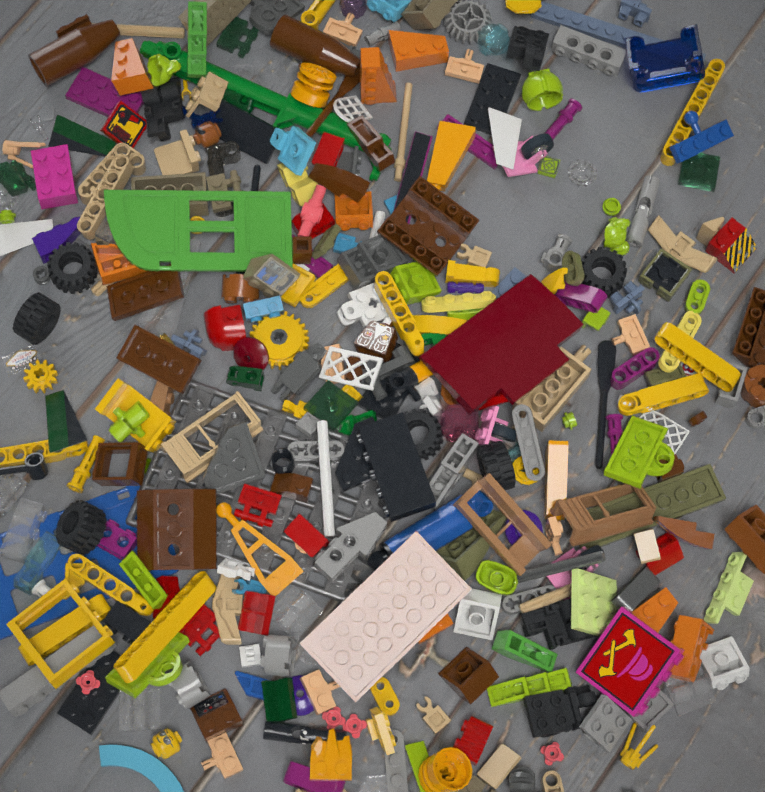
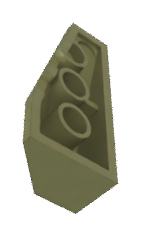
M492 510L487 516L481 517V519L496 535L505 522L506 517L502 512ZM473 528L436 552L465 581L478 568L490 545Z

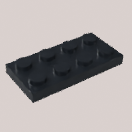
M487 63L464 125L476 127L477 131L492 135L488 107L507 114L521 74Z
M112 651L110 654L98 659L93 666L88 667L83 674L88 670H92L96 680L100 681L99 688H94L88 695L82 693L81 686L76 684L57 714L92 736L121 692V690L107 683L105 679L114 669V663L121 655Z

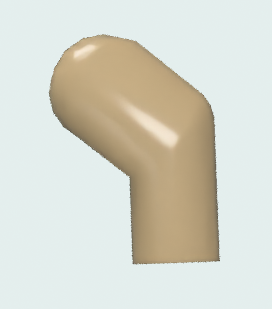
M468 468L463 474V477L472 481V485L483 477Z

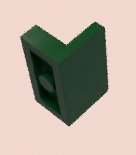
M292 678L262 681L266 720L268 722H285L296 719L297 710Z

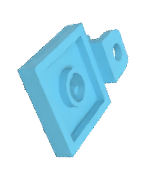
M292 126L291 130L287 132L280 128H275L270 139L272 146L281 150L278 160L294 174L301 176L317 142L296 126Z

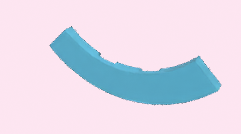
M99 746L101 767L129 768L148 778L160 792H184L175 775L154 756L129 746Z

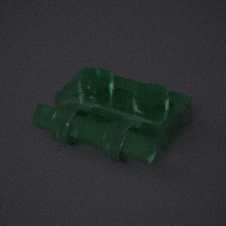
M235 17L223 30L216 45L230 53H233L238 48L240 49L238 56L244 58L249 53L252 42L257 39L259 29L254 26L252 29H248V21ZM243 35L247 37L245 42L240 41Z
M16 160L11 161L10 164L7 161L0 163V183L12 197L27 192L28 188L32 191L37 189L35 179L26 173L25 167L22 164H19Z

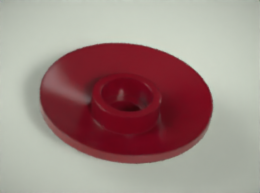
M245 337L236 343L233 354L238 366L262 370L267 367L269 353L260 340L253 337Z

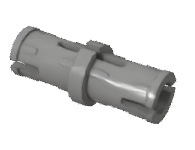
M396 21L385 27H379L377 31L365 36L366 43L370 47L381 40H387L389 30L401 31L399 23Z

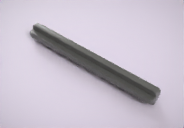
M598 551L528 569L521 576L517 575L518 583L601 563L606 560L603 551Z

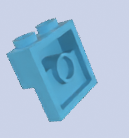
M280 295L244 303L242 308L246 321L250 320L251 323L262 321V317L269 316V319L280 317V313L284 311Z

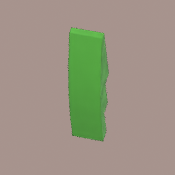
M188 1L187 77L191 78L206 76L207 2Z

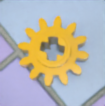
M38 359L36 360V365L29 363L30 370H24L27 376L23 378L24 382L27 383V388H33L35 393H38L39 389H41L44 394L47 387L53 390L51 383H58L55 378L58 376V372L54 370V364L48 366L47 360L40 364Z

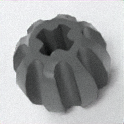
M521 766L511 771L509 775V789L511 792L535 791L536 783L533 770Z

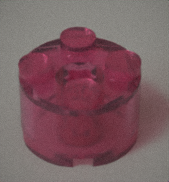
M460 404L449 405L445 411L442 408L440 410V425L446 441L455 442L462 433L476 440L475 434L479 428V409L469 415Z

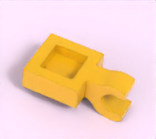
M284 400L282 405V411L294 414L293 416L302 418L307 412L315 416L317 406L300 400L298 405L289 400Z

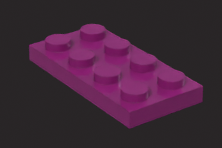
M84 67L81 68L65 95L67 100L106 117H109L120 100L136 113H139L144 104L141 92L120 96L111 79Z

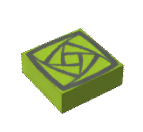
M545 156L541 159L538 174L555 178L560 160Z

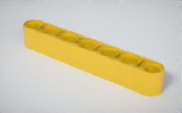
M713 59L707 66L663 148L660 157L662 164L672 166L676 163L674 157L666 153L672 154L669 147L679 143L674 139L683 141L690 137L693 130L691 125L685 123L684 116L688 111H695L700 118L724 72L725 63L721 59Z
M200 571L195 574L114 663V669L125 683H131L140 676L215 592L217 587L206 571Z

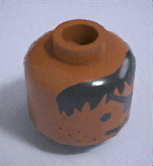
M211 121L196 126L195 134H193L195 143L197 145L200 144L203 148L217 144L222 136L216 123L213 124Z

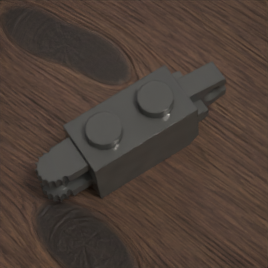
M316 343L308 351L298 352L290 366L287 365L282 369L279 377L280 380L272 388L271 392L276 394L286 385L288 389L280 397L282 402L287 400L293 393L299 396L321 372L322 365L320 361L327 350L321 344Z

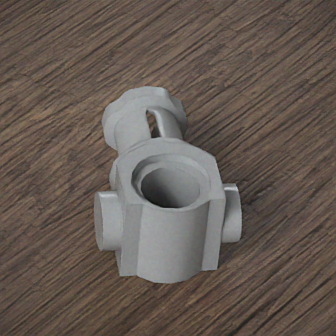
M558 234L555 246L551 247L548 253L544 252L540 262L544 263L543 267L550 273L563 268L562 258L568 246L573 242L567 235ZM551 260H556V261H558L559 263H558V264H554V263L551 262Z

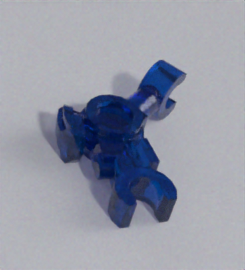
M183 105V110H182V111H183L184 115L186 116L187 110L185 109V106ZM220 109L216 112L211 110L210 113L207 112L203 115H196L193 112L189 117L192 120L191 125L193 129L207 121L221 123L223 119L216 118V114L221 112Z

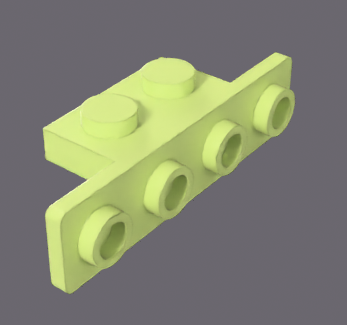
M732 552L728 558V563L720 577L718 587L706 610L704 617L706 623L718 624L724 609L734 616H740L754 582L741 572L747 557L743 552Z

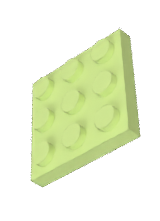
M578 568L572 569L571 629L599 637L603 634L617 613V608L611 603V600L617 595V580Z

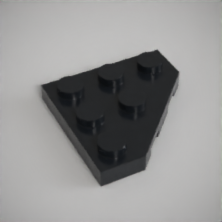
M373 417L354 424L335 472L342 492L372 480L369 470L372 468L370 463H366L362 452H365L363 445H359L356 434H359L358 427L375 422Z

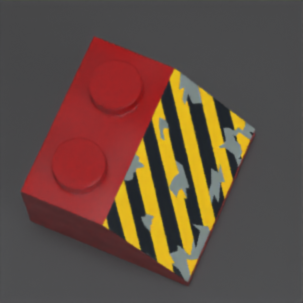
M731 217L709 242L705 252L716 257L719 263L735 274L757 249V246L747 228Z

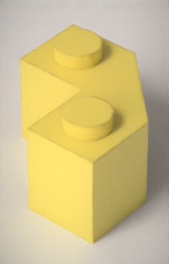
M283 163L278 164L277 167L285 186L291 190L293 200L300 207L303 206L305 202L312 198L318 183L308 177L306 172L308 170L307 166L300 176L294 174Z

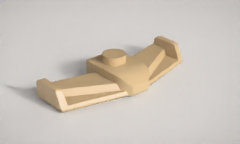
M660 215L657 216L647 229L663 250L689 267L706 273L718 260L714 256L693 249L696 242L680 231L676 236Z
M221 574L215 595L212 598V610L215 613L220 639L226 645H241L242 642L235 616L241 615L243 595H237L232 592V589L238 588L239 583L234 582V580L240 579V576L228 578Z

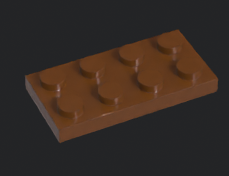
M148 271L106 286L111 316L114 321L184 298L180 271Z
M134 325L116 359L181 394H184L202 361L137 325Z

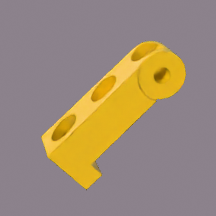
M448 260L445 283L449 281L456 282V284L458 282L473 283V285L482 283L484 287H496L499 285L500 270L497 268L455 263L456 261Z

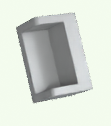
M729 362V364L739 370L741 376L731 392H726L719 388L715 404L734 409L738 402L748 368Z

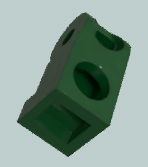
M230 366L226 383L231 386H242L262 392L265 375L263 370L259 368Z

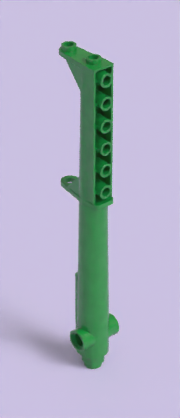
M145 40L142 43L140 54L143 57L149 59L153 55L161 54L169 60H177L181 64V68L173 73V75L195 85L198 84L200 78L187 77V52L181 50L178 43H164L162 41L154 43L150 40ZM206 61V75L208 72H211L228 81L226 88L242 94V102L246 103L248 97L253 98L254 107L276 115L277 118L273 126L285 129L298 125L309 129L323 111L322 108L309 106L296 100L291 93L287 97ZM331 112L315 132L320 135L326 132L345 138L344 145L354 149L355 146H359V151L364 152L349 130L348 122L341 119L335 112ZM380 133L383 142L392 151V148H390L391 139L386 134ZM369 159L373 168L369 180L372 182L374 180L377 181L381 171Z

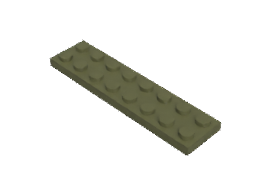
M711 464L644 488L657 507L653 517L661 516L677 519L726 500V496ZM636 492L602 504L610 516L645 506ZM599 505L588 509L593 520L605 518ZM654 521L651 525L579 545L580 550L584 546L587 550L595 545L603 547L633 536L635 532L651 529L659 525Z

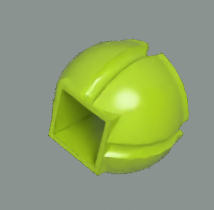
M550 69L528 73V77L522 87V97L530 110L541 111L543 107L550 109L562 101V82L555 74L550 72Z

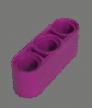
M564 280L565 289H558L555 293V296L565 305L592 313H598L608 297L599 288L584 284L572 286L566 280Z
M652 347L646 348L617 367L610 378L611 387L621 390L643 376L644 372L652 370L660 357L658 350ZM646 356L652 357L654 361H648ZM635 366L639 371H633L630 367ZM620 376L624 381H618L615 377Z
M291 761L283 779L284 783L306 792H343L346 784L345 781L310 780V768Z

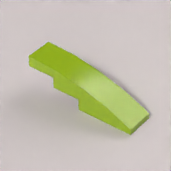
M563 668L549 673L544 672L493 685L487 688L491 707H497L523 701L525 696L562 689L564 691L566 688L572 687L568 668Z

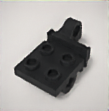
M514 26L506 58L514 59V56L524 58L522 68L540 71L549 33H545L542 30L527 29L524 26Z
M179 77L172 78L161 86H153V89L141 91L145 105L144 115L146 117L148 137L158 136L160 141L170 140L171 134L168 123L185 119L182 111L181 81Z
M571 599L565 600L558 605L553 604L549 607L545 606L542 609L521 614L524 623L522 629L525 637L544 632L549 650H553L559 645L564 646L597 637L571 629Z
M586 685L568 687L564 691L562 689L525 696L523 702L533 738H545L561 732L580 729L579 726L583 721L579 708L593 706L597 702L595 692H591L590 686Z

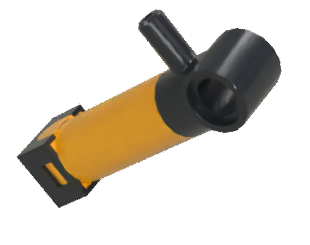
M420 360L401 372L393 373L386 385V390L394 397L401 396L404 391L408 390L414 401L418 402L421 396L414 385L434 374ZM393 382H398L401 386L397 387Z

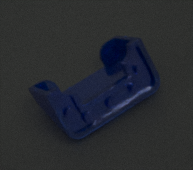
M697 24L684 27L680 31L681 38L645 45L642 37L633 36L625 38L629 68L635 91L647 92L699 82L704 79L705 68Z

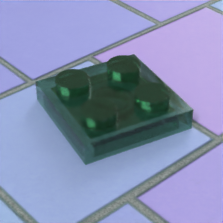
M699 153L683 161L678 185L714 192L720 157Z

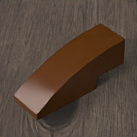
M363 115L347 123L349 130L379 171L395 163L393 152L386 146L381 135Z
M315 163L308 176L338 197L343 193L357 203L365 195L370 185V182L349 171Z

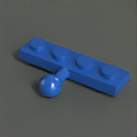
M688 111L684 116V121L686 124L691 125L695 135L669 147L676 163H681L734 136L727 119L701 131L697 123L699 120L698 114L695 111Z

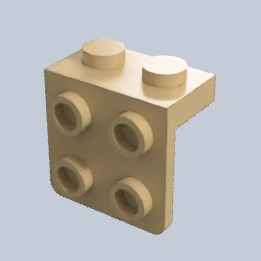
M208 72L205 77L202 76L197 84L198 87L195 86L190 94L192 100L190 99L185 107L187 110L186 116L189 118L199 103L216 112L220 106L228 81L211 72Z
M187 129L180 131L181 140L154 149L162 175L187 174L199 171L198 162L201 161L198 150L194 151L195 141L192 135L189 136Z

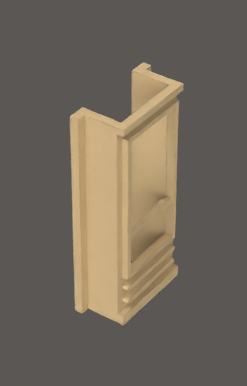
M238 391L161 444V450L164 454L167 452L182 472V477L187 484L206 471L218 445L215 446V442L202 429L209 422L235 404H238L251 421L247 425L252 438L264 430L261 427V420ZM198 430L207 439L209 446L213 447V449L201 457L186 439Z

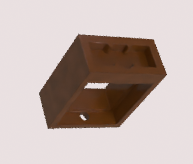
M139 442L98 443L92 480L101 486H142L148 451ZM112 454H130L126 477H108Z

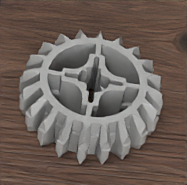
M458 0L457 4L454 3L450 8V12L444 16L446 32L450 33L451 38L456 37V42L462 40L464 44L466 41H469L471 45L473 40L478 43L479 38L484 39L485 35L489 34L492 26V16L489 9H486L485 4L480 5V0L474 2V0H464L463 2Z

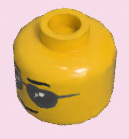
M167 728L154 735L150 745L158 758L167 759L180 751L179 743L182 742V739L177 731L172 732L171 729Z

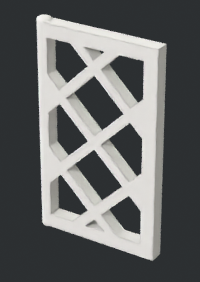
M330 346L319 378L373 391L383 358ZM333 352L342 354V357L335 361L331 359ZM354 356L360 358L361 361L351 366L347 358ZM345 360L349 368L339 373L335 365ZM369 360L377 362L376 367L369 370L366 364ZM363 364L367 372L357 377L354 369ZM333 367L336 373L333 377L325 375L326 370ZM351 371L355 379L348 381L342 379L341 376ZM370 376V385L360 383V380Z

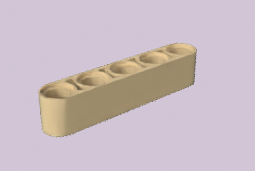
M123 153L117 154L113 158L77 223L78 230L88 240L97 237L107 219L103 199L104 190H123L133 173L134 165L128 156Z

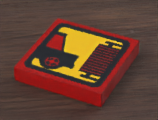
M120 100L100 131L117 144L126 143L134 148L147 125L146 120Z

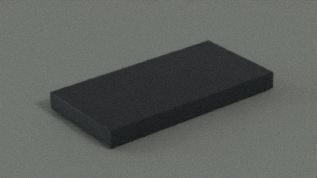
M222 99L216 112L212 110L208 120L218 125L222 135L220 140L268 164L275 150V147L270 143V139L277 127Z
M396 343L394 350L402 345ZM411 354L415 360V363L420 361L419 357L421 355L414 356L413 354ZM388 377L380 381L387 393V397L376 401L373 392L366 389L363 397L358 402V406L366 411L373 410L376 412L377 417L384 419L398 413L409 392L406 390L401 396H391L386 390V385L390 378ZM393 382L395 386H401L398 382Z

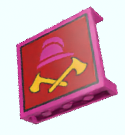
M621 606L576 673L604 695H607L633 717L642 716L649 708L647 704L650 699H655L661 690L659 686L662 682H667L671 677L673 666H678L684 658L682 654L685 650L678 648L634 616L630 609Z

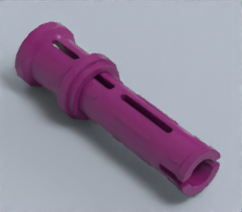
M573 98L569 99L567 106L559 111L557 119L545 133L554 139L567 123L573 121L576 113L582 110V105Z
M622 414L606 416L611 456L624 432L621 424Z

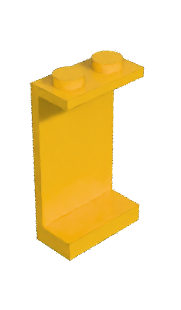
M118 378L95 410L115 422L117 416L113 411L117 407L122 411H127L137 401H140L150 415L141 424V429L145 432V435L142 438H139L136 434L131 433L130 435L144 445L147 451L154 453V451L160 449L166 435H170L173 432L174 424L177 421L124 380Z

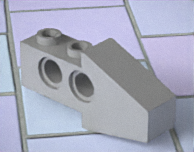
M463 433L443 459L440 468L429 483L436 500V507L431 508L432 510H436L443 505L477 452L479 443Z
M374 512L338 527L336 534L339 538L335 537L329 543L330 547L325 552L322 550L315 557L314 567L332 583L358 556L364 560L369 557L387 528V522L378 513ZM346 540H352L354 541L355 545L352 547L345 546L344 542ZM332 554H339L341 559L333 561L330 556Z

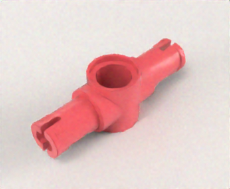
M316 185L312 198L304 203L300 215L302 225L298 237H309L313 226L320 222L324 209L322 207V200L326 192L324 186Z

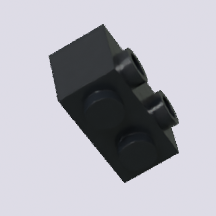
M116 601L103 620L113 634L120 633L123 635L122 639L130 645L151 623L119 601Z

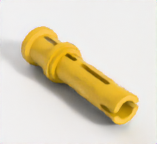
M97 435L93 436L79 467L74 469V475L66 485L70 490L77 493L83 492V486L91 476L89 471L96 459L95 454L98 449V443L105 442L103 438Z

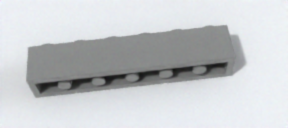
M93 625L47 657L45 661L52 671L56 673L99 640L102 635ZM114 643L67 681L76 678L81 671L93 666L101 657L110 654L117 647V644ZM36 665L0 690V698L8 711L17 717L25 714L33 705L42 702L50 693L59 690L63 684L55 689Z

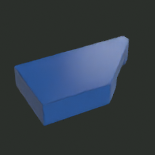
M236 671L235 675L246 696L264 701L261 682L267 679Z

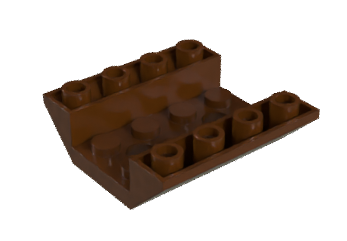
M419 176L404 199L377 230V233L437 277L480 220L423 177ZM406 217H413L415 219V223L408 224L406 222ZM438 238L444 240L445 246H438L435 240Z
M757 287L753 288L732 352L739 361L749 368L765 365V290Z
M216 489L137 490V556L148 570L217 569ZM171 504H177L179 507V512L176 515L169 513V506ZM170 545H178L179 553L177 555L169 553Z

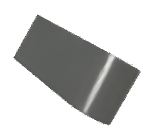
M645 566L611 600V603L618 610L622 606L633 611L660 580Z

